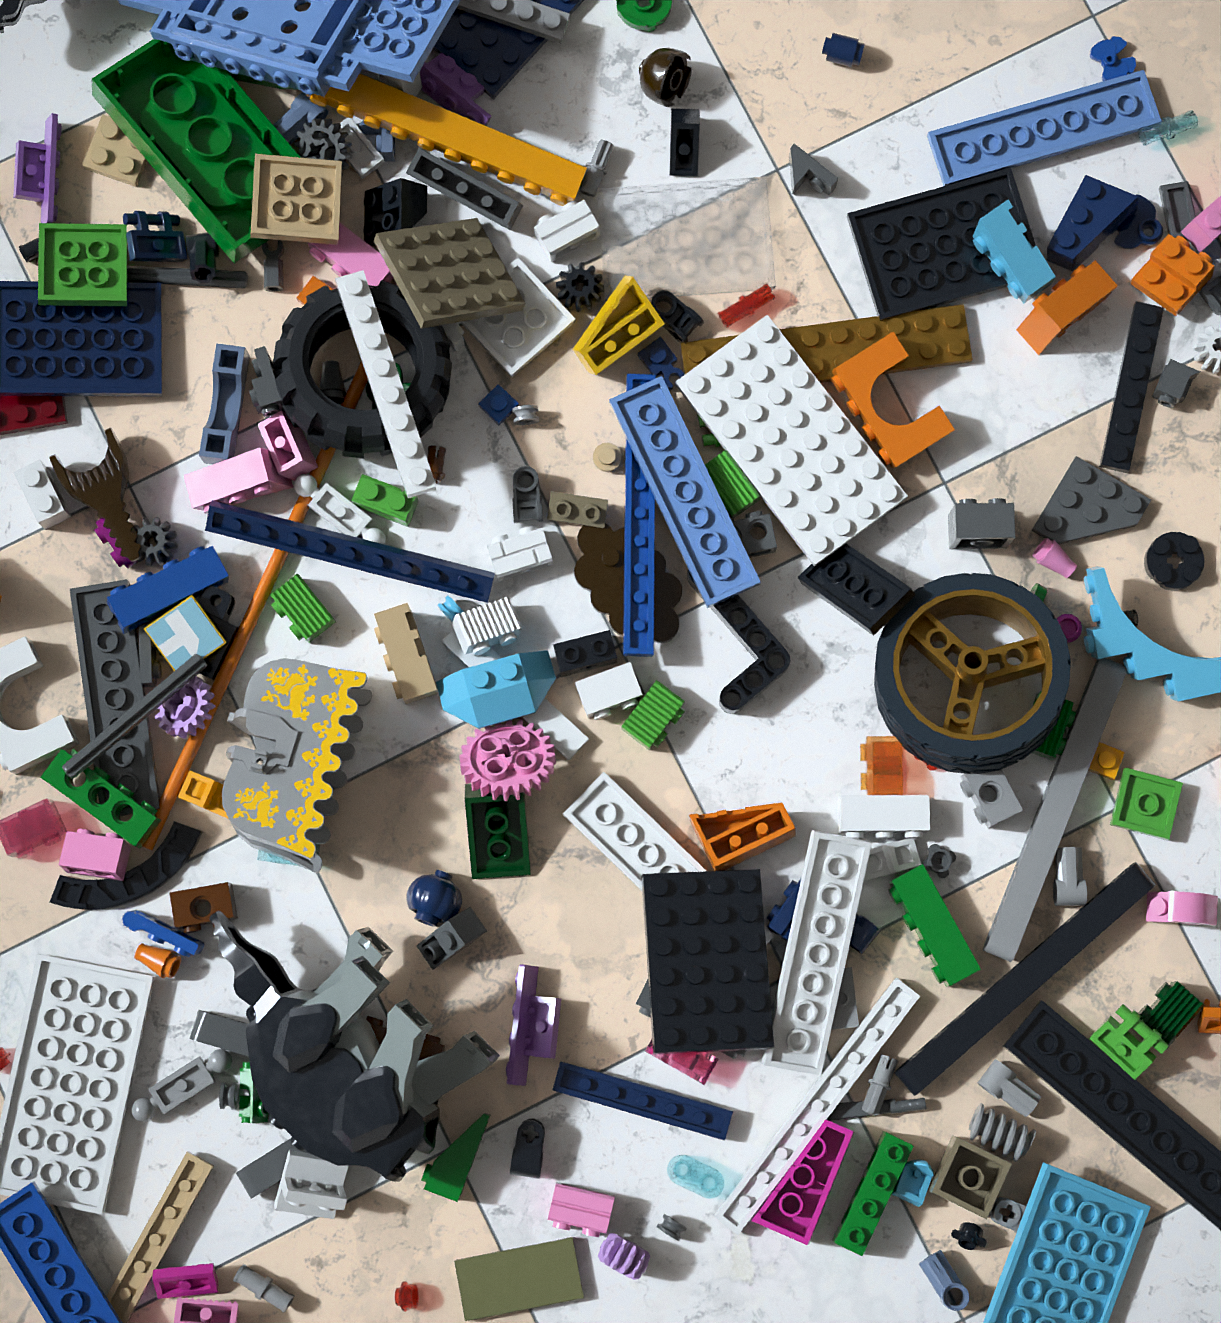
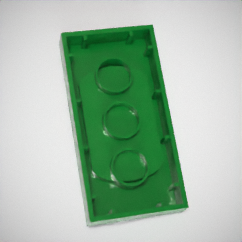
M152 39L91 79L92 96L234 264L270 240L250 238L255 154L301 157L226 70L217 67L210 68L202 63L191 60H182L176 55L171 43Z

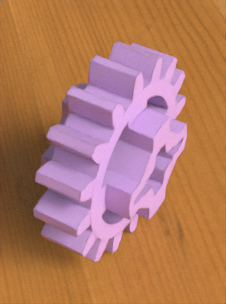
M195 676L157 708L160 712L155 715V719L161 721L159 727L165 730L166 733L174 737L179 736L186 739L187 733L192 736L196 735L197 727L205 728L203 723L205 719L211 720L212 716L208 714V711L215 708V705L210 703L209 700L214 698L215 695L209 691L211 686L203 682L204 680Z

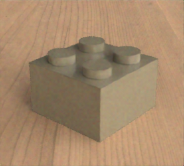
M952 1136L928 1191L987 1219L1012 1163L965 1140Z

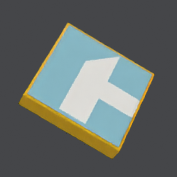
M193 594L144 628L174 671L194 654H198L204 659L227 643Z

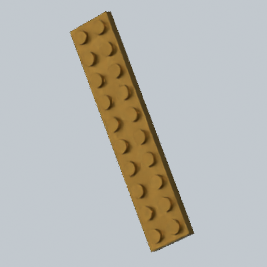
M964 304L917 310L880 321L879 316L779 329L820 383L831 382V378L834 376L832 373L834 368L893 331L909 356L882 374L969 363L973 360ZM739 335L690 341L686 344L681 343L684 374L691 371Z

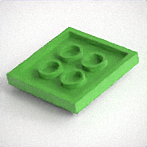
M39 223L38 304L51 306H127V225Z

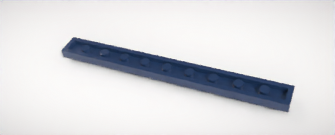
M213 500L209 505L205 531L488 603L495 576L494 572Z

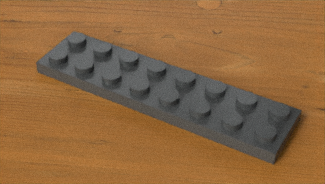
M127 579L70 588L90 741L95 739L145 697L144 686L140 683V658L136 628L123 634L115 614L111 612L107 604V597L110 596V592L121 585L130 586ZM147 717L93 763L94 769L98 766L111 776L108 781L117 787L121 783L135 794L132 796V799L141 804L144 800L154 808L160 809V795L149 718ZM102 789L98 792L99 804H104L108 801L110 796L108 789ZM131 806L124 807L120 812V816L133 814V809Z

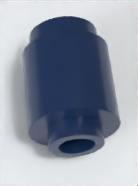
M832 33L831 38H825L822 54L827 55L826 61L849 67H852V64L859 66L865 43L858 42L859 39Z

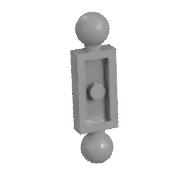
M217 1049L210 1054L207 1063L199 1056L148 1089L152 1098H140L134 1102L132 1106L133 1117L140 1122H147L154 1117L158 1107L164 1115L214 1084L216 1080L212 1073L228 1071L232 1065L231 1054L224 1049Z

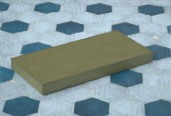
M573 1237L454 1260L465 1321L584 1298Z

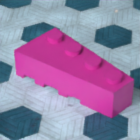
M825 1119L751 1221L805 1245H809L855 1132Z

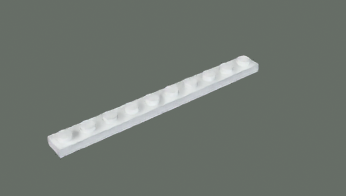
M898 978L893 980L859 1027H857L715 1213V1218L735 1234H740L801 1154L825 1119L833 1112L920 996Z

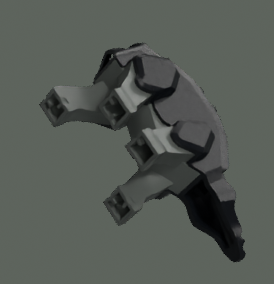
M221 911L213 913L209 920L215 925L213 934L219 937V951L233 966V987L235 993L240 999L250 1005L246 1010V1016L250 1022L246 1028L251 1076L264 1108L270 1114V1122L280 1130L284 1128L292 1136L290 1138L291 1143L300 1151L306 1150L308 1153L337 1166L358 1165L369 1167L381 1174L385 1179L400 1182L406 1174L404 1164L416 1150L430 1154L435 1148L437 1126L440 1119V1108L437 1105L442 1095L490 1067L500 1055L477 1032L473 1031L464 1035L452 1049L418 1061L425 1036L434 1025L407 999L395 1004L388 1012L387 1034L380 1046L371 1024L361 1013L389 985L390 982L379 970L394 951L369 927L358 929L349 937L345 960L323 984L314 990H304L293 984L283 966L273 954L249 943Z

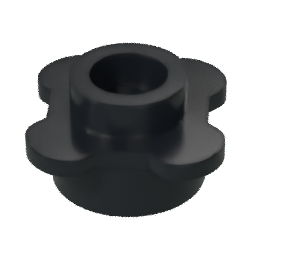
M964 1222L960 1225L959 1230L954 1229L951 1232V1236L957 1239L958 1244L964 1249L974 1250L978 1246L985 1247L987 1244L986 1239L982 1238V1228L974 1223Z

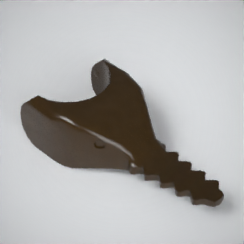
M110 427L105 430L108 442L105 458L92 470L73 472L64 468L56 454L49 456V459L60 483L70 496L98 512L97 517L105 520L103 527L111 529L109 536L116 539L115 547L122 548L120 556L126 557L133 562L139 559V551L142 546L135 543L138 536L131 532L134 525L128 522L130 514L124 512L126 503L123 502L129 478L127 457L115 432Z

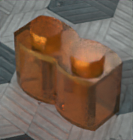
M866 736L865 743L860 744V761H865L866 768L865 773H860V790H866V795H903L902 743L895 736Z

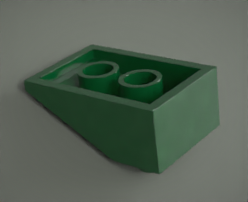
M465 784L464 799L472 879L531 875L525 793H520V800H517L514 795H510L508 801H504L503 795H499L496 800H492V793L489 792L486 796L482 797L480 789L472 791L471 784Z

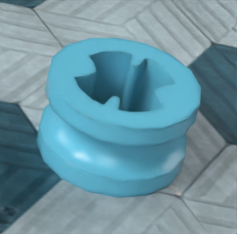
M447 595L445 603H439L437 606L453 622L455 615L461 614L463 610Z

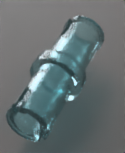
M1193 110L1172 118L1166 116L1161 119L1162 122L1140 128L1138 135L1144 146L1164 138L1170 140L1175 138L1178 133L1197 128L1198 119Z

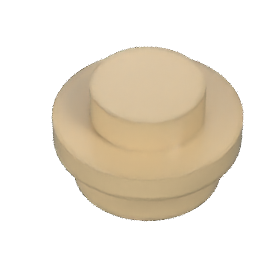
M602 443L593 452V462L601 471H613L621 463V451L612 443Z

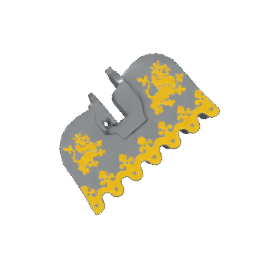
M282 658L264 664L250 678L246 689L244 708L237 709L235 713L230 712L227 722L234 724L243 732L254 736L256 748L253 750L234 745L227 749L226 756L232 764L222 789V805L238 836L251 847L288 860L314 873L321 871L322 859L316 854L315 844H325L330 839L331 833L324 826V816H333L339 810L338 802L332 798V788H342L347 783L346 774L340 770L342 766L341 761H349L354 757L355 748L352 744L348 743L350 733H358L363 728L361 717L355 714L358 711V706H366L370 703L373 696L371 690L360 689L365 686L368 679L365 672L337 669L306 661ZM259 761L264 762L262 765L257 764Z

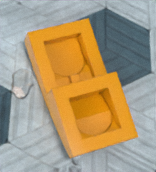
M189 771L178 798L229 819L222 805L223 784Z

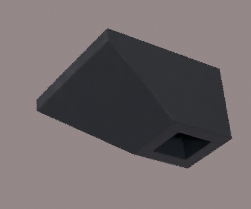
M399 178L366 190L364 192V241L373 246L375 245L376 233L407 229L415 226L427 214V185Z

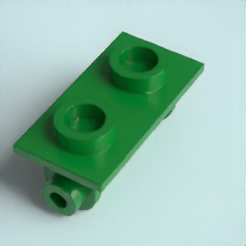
M243 1062V1068H240V1089H248L249 1095H239L238 1117H241V1123H268L269 1113L265 1110L252 1081L250 1062Z

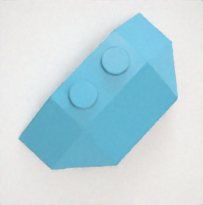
M544 650L518 653L465 668L436 681V686L443 711L481 729L536 713L556 680L549 652Z

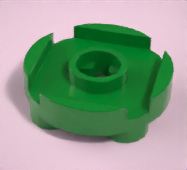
M616 0L617 14L629 27L651 32L668 18L672 8V0H649L650 5L640 7L639 2L636 0Z

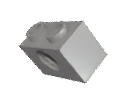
M1002 770L980 774H963L960 776L962 779L960 787L967 798L971 797L976 805L973 811L981 825L985 823L987 828L1023 811ZM984 787H991L995 791L996 799L994 802H987L983 799L982 790Z

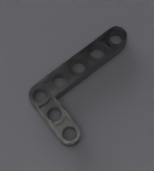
M688 569L687 580L691 587L702 598ZM739 595L710 607L756 660L721 691L719 706L725 713L729 714L741 711L787 671L791 661L788 651ZM735 611H740L745 614L746 621L743 624H735L732 622L730 615ZM754 633H760L765 638V644L758 647L751 644L749 637ZM772 655H779L784 660V666L778 669L770 666L768 659ZM753 673L758 674L762 678V685L755 688L748 685L746 677ZM729 692H734L739 695L740 703L736 706H729L724 701V696Z

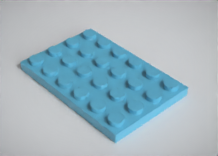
M1043 1162L983 1323H1108L1151 1206Z

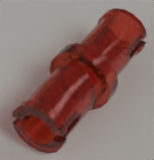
M767 283L747 296L741 295L738 297L739 301L717 313L726 329L747 315L749 317L753 316L755 310L776 299Z

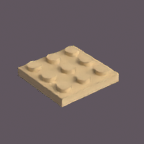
M255 154L250 238L338 245L342 161Z

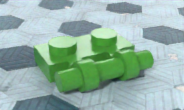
M1122 1004L1115 1013L1124 1021L1119 1023L1110 1016L1089 1039L1135 1080L1156 1059V1056L1149 1049L1153 1046L1162 1054L1169 1045L1161 1038V1033L1156 1029L1152 1030L1140 1019V1014L1135 1010L1131 1011ZM1131 1027L1144 1038L1142 1042L1137 1040L1128 1031Z

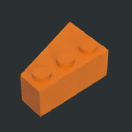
M782 802L745 807V809L720 810L716 813L689 815L691 825L714 871H725L796 837V828Z

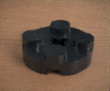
M1182 532L1162 534L1151 543L1144 557L1145 570L1150 579H1153L1161 588L1171 591L1185 589L1198 580L1205 563L1204 554L1198 540ZM1172 554H1176L1178 558H1181L1182 563L1178 564L1177 569L1173 568L1171 563H1167V559L1171 558Z

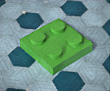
M1124 768L1110 825L1169 840L1183 783Z

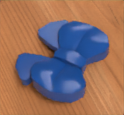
M1112 36L1110 40H1102L1096 43L1090 50V58L1101 62L1104 68L1102 81L1124 76L1127 73L1131 74L1136 67V58L1134 57L1118 60L1116 55L1127 45V42L1121 37Z

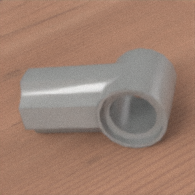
M1082 847L1057 848L1055 854L1056 879L1053 882L1055 906H1085L1087 902L1086 880L1083 879Z
M995 1059L978 1081V1084L997 1099L1001 1098L1018 1113L1027 1117L1035 1109L1041 1096L1016 1078L1017 1075L1011 1069Z

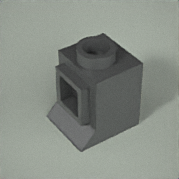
M1170 359L1168 365H1165L1152 397L1158 399L1159 404L1168 408H1174L1178 402L1181 403L1186 398L1193 379L1201 371Z

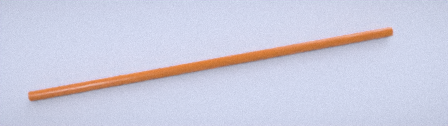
M362 360L347 390L344 402L341 403L343 407L355 409L367 384L368 378ZM329 447L327 450L321 448L315 460L318 468L309 473V475L316 479L318 488L334 456L335 448ZM299 495L288 520L303 523L309 510L308 504L313 498ZM274 549L210 689V692L215 695L214 698L209 700L210 703L215 705V708L208 711L212 718L211 720L205 719L203 721L204 729L196 728L195 736L189 734L159 800L160 809H157L158 811L155 816L161 819V822L143 845V847L153 851L289 552Z

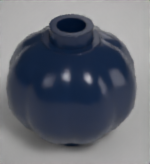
M436 870L435 874L422 875L411 883L406 894V900L409 909L416 913L415 920L428 926L436 927L438 922L445 923L450 918L459 914L462 906V895L458 887L451 881L452 875Z

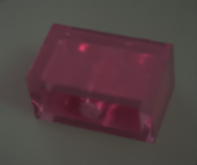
M49 798L0 820V840L7 856H17L18 859L35 853L33 848L42 844L47 847L61 841V835L67 832L54 801Z

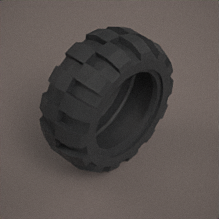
M381 280L379 286L369 285L384 333L398 340L408 351L414 363L416 373L410 386L405 391V395L421 438L433 427V421L437 414L443 411L449 395L452 370L449 353L450 344L442 325L421 329L399 287ZM323 286L306 296L307 303L302 308H293L282 325L280 340L275 343L273 366L275 383L281 398L282 409L292 425L300 427L307 434V440L324 450L332 447L341 450L344 457L364 459V453L380 452L382 457L392 454L393 452L378 408L355 410L343 407L326 397L312 378L310 372L311 365L320 347L334 335L351 329L338 288L330 290L328 286Z

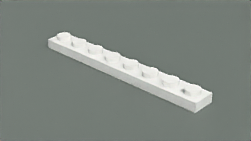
M364 270L335 278V283L407 497L411 498L436 490V484Z

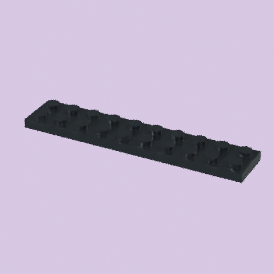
M1040 1000L1005 1042L1003 1047L1221 1231V1151L1136 1079L1134 1080L1116 1062L1044 1001Z

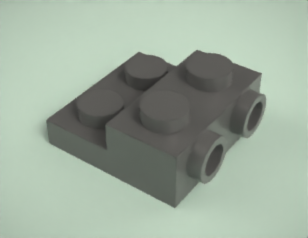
M263 346L254 349L256 359L252 360V364L258 378L251 380L254 389L249 390L258 414L262 413L267 419L277 412L283 411L275 383L273 361L266 347Z

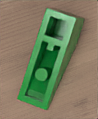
M484 1113L434 1160L433 1165L427 1163L421 1181L426 1182L424 1190L456 1202L460 1200L490 1119V1114Z

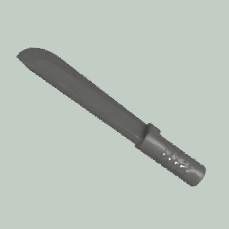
M895 1098L884 1100L878 1115L926 1110L925 1098L895 1101ZM864 1101L839 1103L826 1120L833 1121L872 1115L862 1110Z

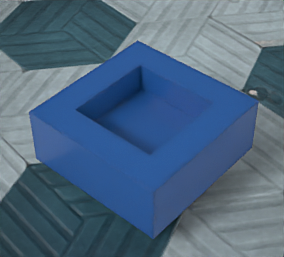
M498 384L478 403V406L499 426L513 413L512 409L519 406V403Z

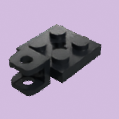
M209 586L203 592L198 603L227 642L204 658L207 667L199 674L214 680L239 627L228 622L235 607V597L219 588ZM221 598V603L215 606L216 599Z

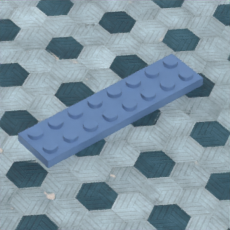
M1141 70L929 131L927 138L943 186L1160 126L1162 121L1145 71Z
M660 376L609 399V403L706 607L710 608L760 585L761 581L663 377Z

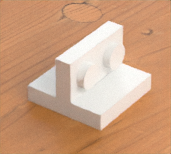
M289 1150L274 1204L275 1210L334 1219L336 1210H344L347 1202L343 1184L348 1166H337L310 1153Z

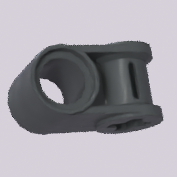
M530 466L519 467L514 472L512 479L514 523H519L520 520L532 519L543 522L542 497L540 496L538 474ZM522 475H530L534 478V483L530 487L524 488L518 484V480Z

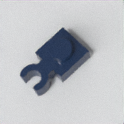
M661 336L637 354L652 375H656V377L660 374L663 375V379L670 391L673 389V384L669 381V378L677 376L680 379L685 375L681 369L672 366L678 359Z

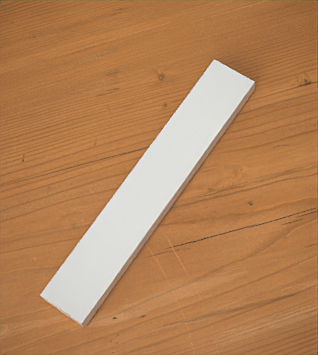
M454 628L441 641L468 668L501 659L492 648L480 655H474V652L465 655ZM544 698L536 713L522 717L527 723H534L535 730L542 728L543 735L550 736V743L554 744V748L568 761L589 740L546 698Z

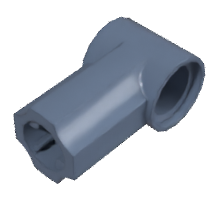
M304 92L294 99L291 109L273 124L290 145L299 138L297 132L305 130L303 127L304 123L312 122L313 119H325L329 112L325 107L312 103L309 100L310 97H307Z
M941 1250L918 1263L938 1294L941 1303L946 1308L959 1311L967 1306L969 1302L968 1290L963 1286ZM951 1288H959L962 1293V1300L957 1305H950L947 1301L946 1295Z

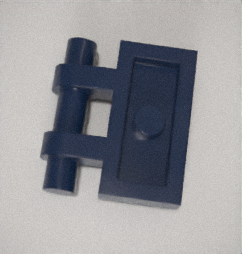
M137 210L133 213L123 214V223L125 225H133L136 230H130L126 233L130 261L183 262L187 259L183 231H173L172 226H179V215L169 214L167 211H158L157 214H146L145 211ZM148 225H156L160 231L149 230Z

